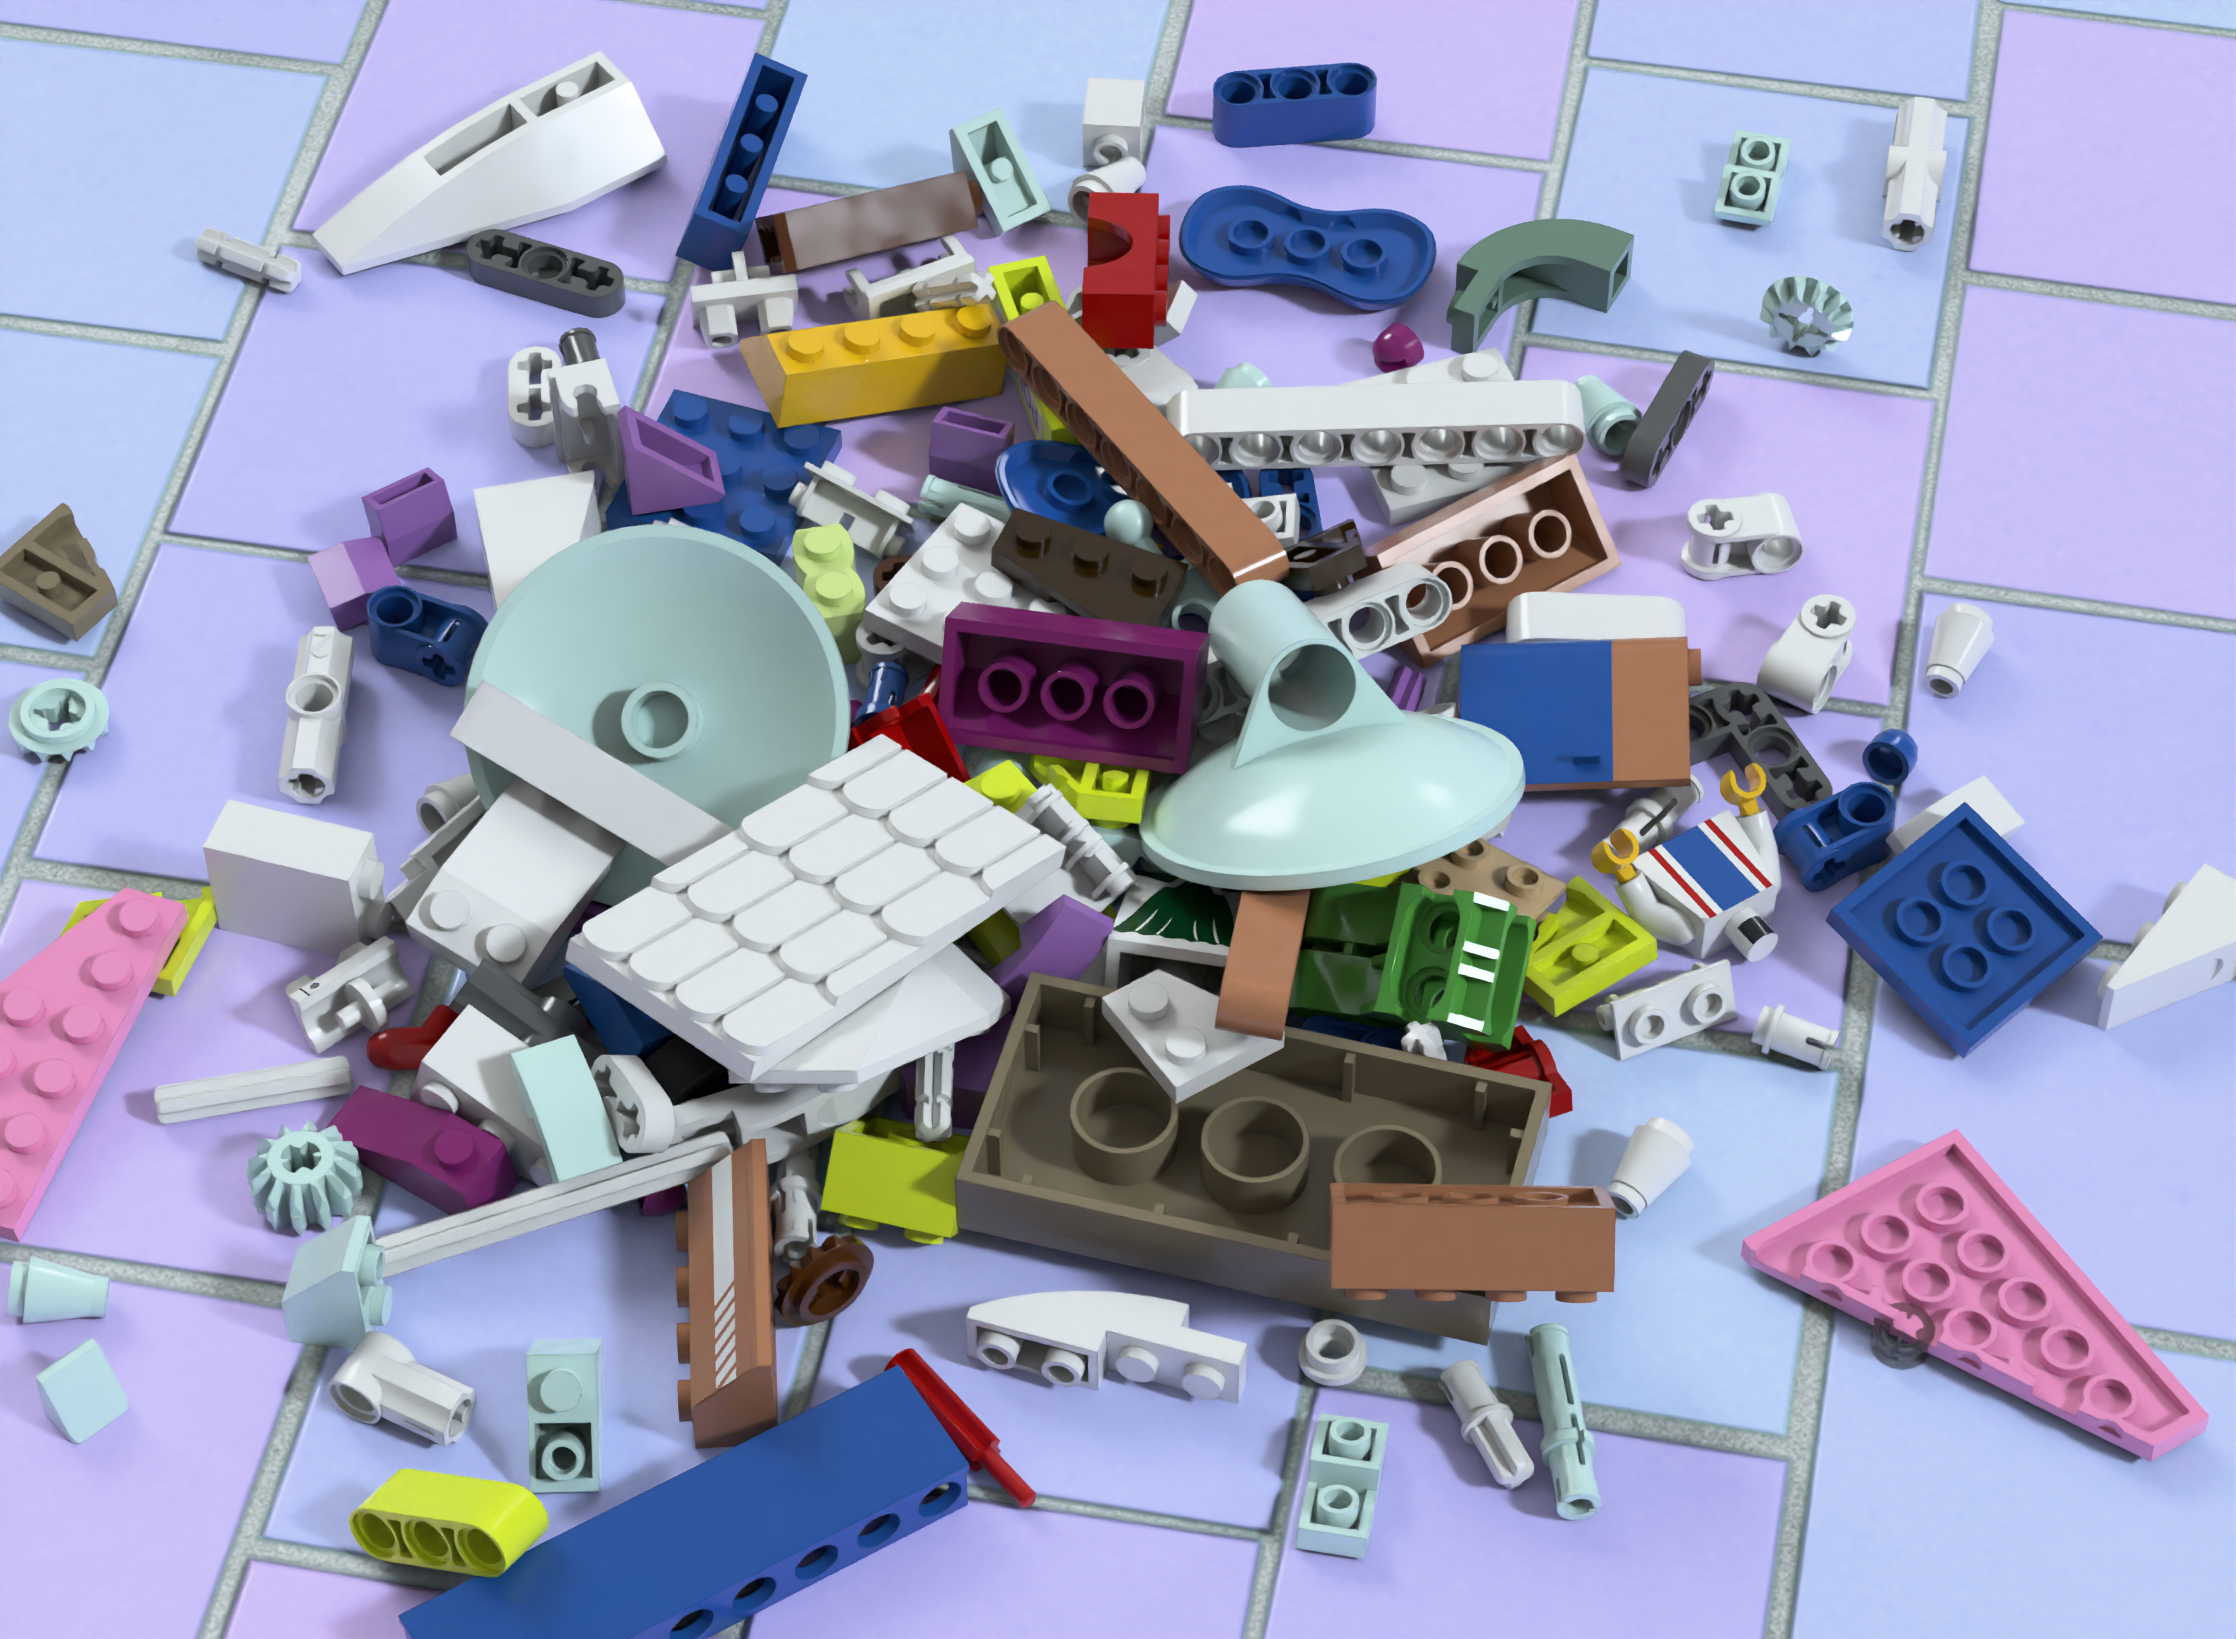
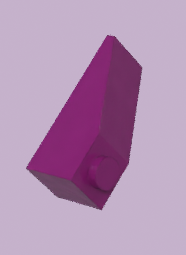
M362 1085L358 1087L326 1126L328 1128L335 1125L338 1132L342 1134L343 1141H352L353 1147L358 1151L360 1164L448 1215L506 1198L519 1182L504 1142L452 1112Z

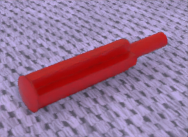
M908 1348L896 1354L888 1362L884 1372L900 1365L967 1460L969 1468L977 1472L983 1467L1021 1508L1031 1506L1036 1500V1492L1000 1455L1001 1450L997 1446L1001 1440L914 1349Z

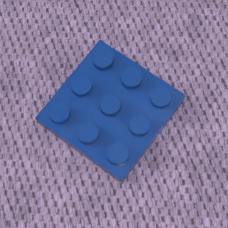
M674 389L657 422L716 452L725 496L717 503L632 516L624 478L606 511L607 529L614 530L622 527L653 524L654 520L669 523L672 517L690 527L718 533L743 543L764 555L779 567L792 544L796 530H799L805 519L796 514L797 507L788 503L789 498L799 482L809 486L813 479L807 475L804 468L806 461L820 469L825 461L835 462L842 448L841 430L813 423L777 428L769 412Z
M1966 802L1962 803L1834 906L1825 920L1963 1059L2097 949L2103 939V936Z

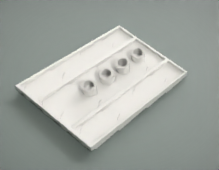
M880 734L808 774L806 784L745 817L742 820L741 828L653 876L649 887L585 922L582 932L570 938L565 960L750 1083L1062 866L1067 846L1047 834L1041 835L1039 829L999 805L994 806V802L954 777L948 778L947 773L908 749L902 750L900 744Z

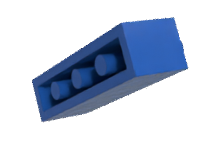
M755 52L734 99L675 256L711 271L733 269L731 254L732 252L742 251L749 236L808 74Z

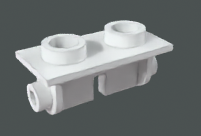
M806 461L804 468L807 475L813 479L809 486L799 482L788 501L789 504L797 507L796 514L819 526L840 524L844 515L847 514L854 518L848 530L854 545L875 555L880 560H883L885 556H899L907 540L898 535L899 531L904 527L914 533L917 528L914 519L907 516L910 506L899 498L878 489L875 497H872L855 488L853 485L857 477L834 463L825 461L820 469Z
M1724 959L1708 966L1703 962H1698L1692 965L1691 970L1659 981L1657 985L1652 987H1643L1619 997L1615 994L1606 996L1605 1004L1596 1008V1015L1604 1031L1614 1029L1618 1058L1622 1061L1736 1018L1737 1012L1730 961Z

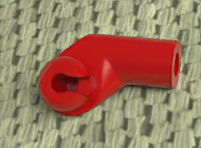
M439 1004L436 1005L421 1027L388 1028L382 1032L375 1033L367 1042V1057L374 1066L391 1071L419 1070L423 1058L457 1019L459 1014L448 1006Z

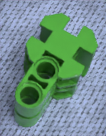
M1404 882L1389 885L1387 888L1354 883L1313 888L1310 893L1302 941L1319 948L1343 953L1308 949L1300 950L1288 1011L1306 1018L1317 1015H1330L1344 1021L1376 1027L1396 1028L1405 1032V1027L1410 1022L1417 1021L1420 1025L1432 1022L1438 1027L1442 1042H1444V1039L1459 1041L1473 1050L1494 1053L1510 1050L1537 922L1529 916L1516 915L1518 908L1508 901L1472 891L1454 889L1453 896L1435 894L1424 885Z

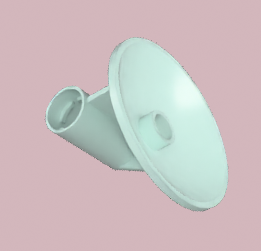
M646 524L622 527L576 542L551 556L531 571L512 590L498 608L481 638L467 680L464 710L481 681L485 680L735 830L741 828L742 820L745 817L806 784L808 774L846 754L848 750L851 709L848 681L842 657L820 611L801 587L767 557L736 540L695 527L672 524ZM465 745L472 779L486 811H488L517 775ZM627 842V846L599 887L592 901L615 906L649 887L652 877L666 870L669 866Z
M1253 580L1234 587L1220 599L1212 612L1208 627L1210 647L1214 656L1252 699L1240 736L1217 750L1192 761L1185 774L1173 773L1165 779L1147 798L1141 823L1138 826L1142 848L1147 857L1164 871L1184 880L1218 888L1253 891H1284L1336 886L1377 878L1413 868L1438 859L1477 840L1495 828L1515 809L1523 796L1526 786L1525 770L1520 751L1513 742L1491 728L1458 718L1398 709L1352 653L1289 588L1275 581Z

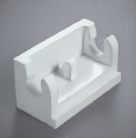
M953 234L940 238L947 252L938 255L939 260L912 270L907 268L898 271L897 275L869 284L858 268L845 271V276L852 286L843 288L844 301L858 321L918 313L920 311L914 306L917 298L912 293L913 287L917 282L969 272L975 273L976 262L972 255L965 251L958 239Z
M606 358L546 370L556 455L559 463L565 461L569 474L584 472L590 469L603 470L605 472V480L613 491H618L625 478L617 412L621 409Z

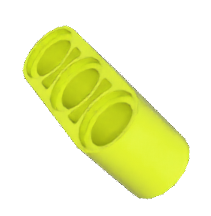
M406 1468L399 1469L350 1514L349 1525L356 1542L363 1550L382 1561L491 1578L499 1577L542 1537L548 1530L549 1520L548 1514L540 1500L523 1486L514 1483Z

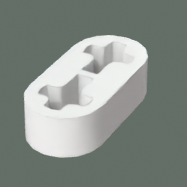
M533 346L524 348L513 355L508 365V415L512 437L519 444L526 447H544L555 442L546 370L562 367L560 356L555 351L546 347ZM540 373L541 384H530L532 374ZM531 409H542L540 420H531Z
M600 1055L595 1060L591 1073L607 1112L616 1141L627 1153H663L669 1148L675 1131V1113L670 1098L637 1055Z

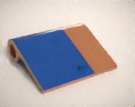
M1688 636L1461 645L1460 719L1491 728L1513 742L1523 759L1526 782L1524 792L1691 786L1690 686H1702L1701 648H1688Z

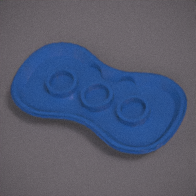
M1248 185L1225 186L1202 194L1188 209L1179 232V248L1184 259L1199 275L1214 283L1239 287L1264 284L1301 286L1317 290L1347 305L1364 310H1387L1405 304L1428 280L1433 270L1437 252L1436 241L1432 231L1420 220L1403 212L1381 208L1346 211L1316 209L1293 202L1272 191Z
M1029 440L1010 446L996 460V480L1010 514L1013 513L1016 507L1105 537L1107 535L1104 528V520L1108 510L1119 501L1132 500L1082 445L1053 440ZM1215 470L1226 483H1232L1234 492L1241 499L1252 498L1251 488L1243 470Z

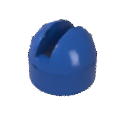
M1891 728L1882 731L1864 749L1862 755L1864 767L1875 780L1887 785L1900 784L1916 766L1918 746L1914 739L1904 730Z

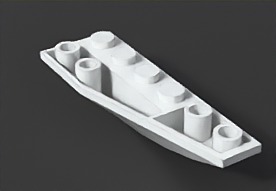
M598 51L500 98L455 124L407 156L360 192L312 234L313 243L344 276L468 241L477 233L485 230H506L573 211L666 165L667 155L632 82L601 51Z

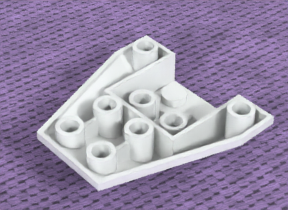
M951 943L750 1082V1084H754L755 1091L762 1093L790 1090L795 1087V1084H818V1090L823 1093H843L855 1090L864 1081L969 1036H977L989 1032L990 1027L1011 1010L1010 996L956 945ZM728 1069L729 1083H748Z

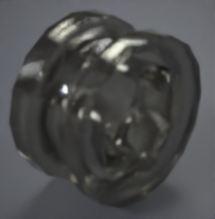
M1903 1302L1889 1304L1900 1310V1312H1907V1319H1910L1913 1314L1916 1315L1923 1322L1924 1327L1916 1331L1917 1342L1901 1344V1337H1898L1896 1341L1890 1339L1891 1325L1875 1317L1870 1338L1872 1353L1881 1363L1890 1368L1900 1370L1916 1368L1923 1364L1930 1355L1926 1351L1934 1339L1935 1326L1933 1320L1925 1310L1913 1304Z

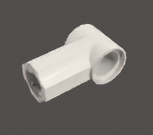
M369 1331L363 1336L327 1385L330 1399L339 1409L355 1420L374 1424L383 1417L443 1446H447L450 1442L457 1443L469 1426L472 1412L477 1404L475 1389L416 1363L413 1354L406 1346L392 1336L380 1331Z

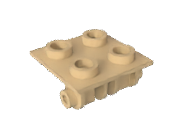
M1478 838L1466 846L1438 859L1416 866L1401 881L1424 885L1435 894L1453 896L1454 889L1478 892L1508 901L1518 908L1516 915L1529 916L1537 922L1535 934L1537 935L1538 927L1549 915V911L1545 909L1567 888L1566 883L1497 848L1482 838Z

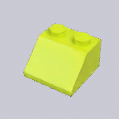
M865 1114L834 1131L820 1209L840 1213L838 1222L849 1227L877 1230L880 1222L904 1228L903 1237L909 1240L926 1244H943L944 1237L951 1238L964 1230L957 1227L955 1177L970 1136L952 1132L950 1138L943 1143L936 1141L923 1143L915 1136L916 1127L913 1123Z

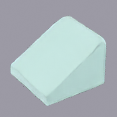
M93 1338L86 1340L35 1377L46 1416L73 1444L77 1445L84 1442L129 1409L126 1394L99 1344Z

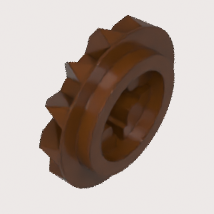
M833 1234L827 1237L822 1245L817 1248L808 1246L806 1255L799 1261L790 1262V1273L781 1278L775 1287L779 1294L774 1303L775 1307L783 1318L793 1326L814 1325L835 1317L848 1308L864 1289L874 1265L872 1251L854 1234L843 1236L842 1238Z

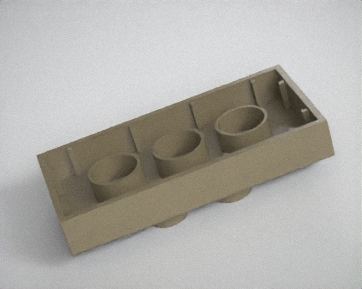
M1031 971L955 1177L957 1227L1485 1346L1488 1345L1500 1302L1486 1300L1485 1291L1457 1290V1299L1424 1301L1415 1298V1290L1387 1289V1297L1385 1299L1353 1300L1344 1296L1345 1289L1331 1288L1330 1183L1533 1185L1548 1133L1552 1083L1285 1026L1284 1048L1175 1104L1102 1015V997L1117 989Z

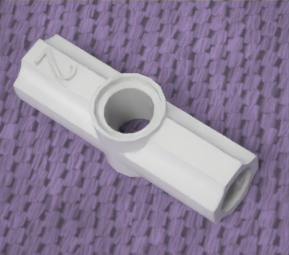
M1914 97L1908 104L1899 106L1898 114H1896L1893 135L1894 145L1889 144L1882 195L1887 198L1881 236L1888 239L1896 250L1915 252L1919 246L1931 243L1932 234L1934 233L1936 203H1940L1947 157V151H1943L1947 111L1941 109L1936 104L1935 99Z
M314 626L310 633L300 636L294 678L285 692L288 717L278 785L280 793L293 797L298 803L320 804L324 797L335 793L341 747L346 743L349 736L346 711L355 656V643L353 637L339 632L335 626Z

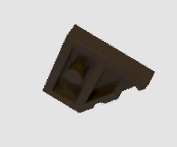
M1347 519L1285 549L1290 564L1289 577L1278 583L1289 588L1294 594L1313 591L1315 597L1326 596L1347 587L1350 584L1347 576L1368 567L1363 544L1354 519Z

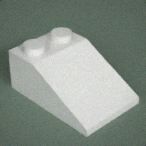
M516 776L443 864L405 922L410 937L415 943L470 976L485 957L527 989L532 990L536 987L627 846V841Z

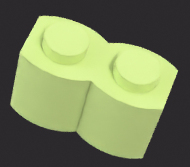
M839 523L796 530L792 541L795 582L820 611L834 637L843 665L857 664L862 658V653L856 646V630L864 619L866 594L863 582L855 571L853 541L847 530Z

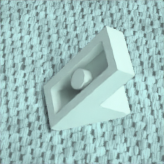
M1001 106L949 130L953 171L966 170L968 181H976L982 199L983 211L996 237L1040 218L1052 210Z

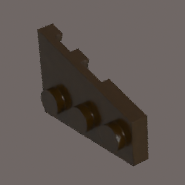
M1016 507L992 547L991 566L1047 603L1061 602L1081 615V617L1163 627L1187 582L1189 567L1187 563Z

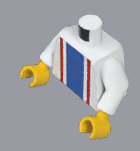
M1751 763L1745 767V778L1750 787L1749 792H1745L1738 787L1733 770H1730L1722 777L1719 785L1720 793L1724 800L1738 806L1740 815L1735 817L1727 809L1638 856L1639 843L1635 835L1627 829L1620 828L1610 834L1611 845L1616 849L1618 857L1612 853L1605 841L1595 845L1591 852L1590 859L1594 868L1604 874L1614 873L1617 881L1613 886L1631 919L1656 939L1680 946L1698 959H1707L1734 945L1748 961L1757 962L1768 956L1778 942V935L1769 926L1774 916L1776 895L1782 887L1778 847L1767 810L1759 809L1756 797L1764 791L1767 780L1765 772L1756 763Z

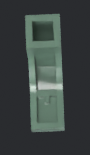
M1542 219L1512 225L1483 238L1473 245L1457 262L1455 294L1451 299L1446 316L1447 323L1452 324L1451 350L1461 354L1476 352L1495 322L1506 310L1531 299H1564L1607 314L1631 277L1634 235L1610 226L1585 220Z

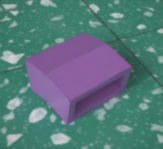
M944 406L931 424L929 473L943 480L1002 497L995 474L996 460L1003 451L1013 445L1015 423Z
M429 467L361 497L369 522L371 537L380 536L393 568L458 538L454 511L445 481Z
M380 536L344 541L307 556L339 632L368 621L366 605L369 597L375 591L385 586H401Z

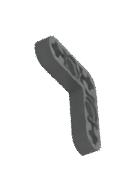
M1735 682L1689 698V726L1697 729L1702 734V737L1690 741V766L1729 752L1744 774L1746 766L1756 763L1765 772L1767 780L1766 787L1760 797L1778 821L1796 809L1811 806L1832 796L1833 787L1830 780L1761 688L1750 683ZM1751 714L1750 723L1745 718V715ZM1766 748L1782 751L1788 757V760L1780 764H1767L1760 761L1755 756V753ZM1793 787L1800 798L1792 800ZM1814 800V803L1807 804V802Z

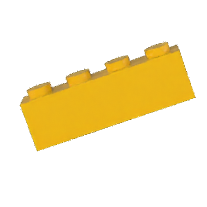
M990 303L764 334L740 340L739 350L777 428L1001 395L1007 365L997 338V330L1001 323Z

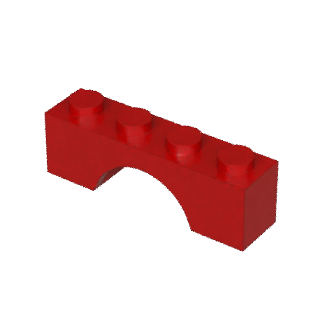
M1089 192L1088 267H1084L1082 328L1100 348L1154 349L1155 327H1166L1170 215H1159V193Z

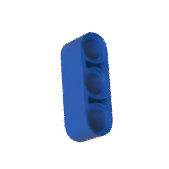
M1349 62L1225 73L1218 77L1213 85L1212 133L1218 142L1231 148L1362 138L1370 134L1375 127L1377 76L1368 66Z

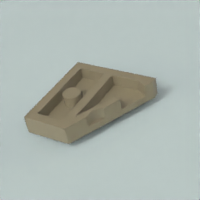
M63 502L0 556V598L76 642L118 605L115 588L106 571L99 567L96 554L87 537L83 538L75 524L72 510Z

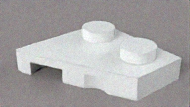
M1160 969L1102 997V1015L1175 1104L1284 1048L1285 1030L1282 1041L1214 1029L1219 996Z

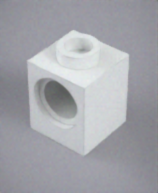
M1088 77L1082 123L1083 166L1104 167L1116 162L1123 156H1132L1141 162L1145 127V80Z

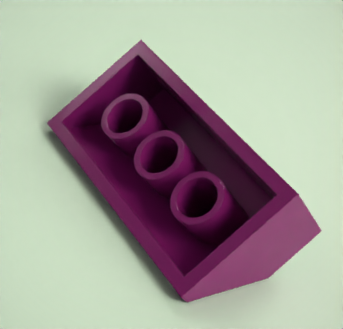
M961 601L945 617L938 712L954 744L1185 774L1189 769L1205 696L1210 634Z

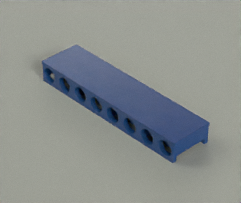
M897 1365L527 1550L499 1577L476 1576L398 1615L399 1622L405 1630L406 1639H708L967 1506V1471L970 1470L969 1463L900 1365ZM945 1483L949 1485L946 1492L936 1500L927 1504H920L924 1497L936 1487ZM890 1514L880 1528L867 1535H859L862 1529L872 1520L882 1515ZM828 1545L824 1554L815 1562L807 1566L797 1567L799 1562L811 1551ZM766 1577L764 1583L754 1593L744 1598L734 1599L737 1593L747 1584L756 1579ZM703 1609L700 1617L690 1626L678 1631H671L675 1624L683 1617Z

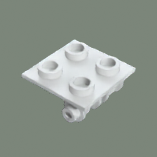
M1051 783L1047 786L1045 784L1041 786L1014 815L1039 829L1041 835L1047 834L1067 847L1062 866L1001 908L1018 927L1063 894L1101 913L1139 879L1129 868L1130 866L1121 860L1102 839L1103 837L1096 833L1089 825L1090 823L1085 818L1083 819L1062 796L1063 794L1060 790H1057Z

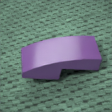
M1063 894L1019 927L1021 948L986 973L1010 996L1011 1010L1007 1014L1012 1013L1015 1016L1031 971L1076 981L1101 950L1109 934L1112 933L1114 929L1113 919Z

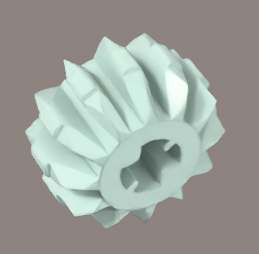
M309 1118L302 1130L294 1132L281 1123L278 1140L259 1138L258 1148L256 1149L257 1156L248 1159L246 1173L249 1185L251 1186L249 1192L252 1204L257 1208L258 1214H266L267 1220L272 1224L274 1230L292 1222L293 1229L301 1237L309 1224L318 1223L328 1231L332 1222L331 1215L351 1216V1210L354 1206L353 1198L361 1195L363 1187L362 1173L358 1169L360 1160L358 1151L353 1147L352 1141H343L342 1134L338 1132L335 1125L318 1132L317 1127Z

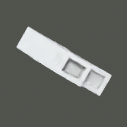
M916 1060L859 1084L857 1089L843 1093L820 1092L818 1084H795V1087L790 1090L762 1093L755 1091L754 1084L746 1083L705 1097L687 1100L673 1106L675 1131L670 1146L720 1130L725 1131L729 1137L733 1151L751 1139L765 1138L768 1165L816 1145L833 1135L836 1129L853 1120H857L873 1109L900 1085L899 1070L911 1065Z
M1053 1291L1006 1297L970 1306L966 1316L968 1357L979 1359L986 1365L996 1369L1012 1368L1046 1377L1049 1381L1064 1387L1080 1386L1099 1391L1106 1370L1118 1372L1132 1381H1152L1186 1390L1191 1395L1200 1399H1220L1239 1404L1246 1385L1247 1343L1189 1328V1304L1115 1291Z

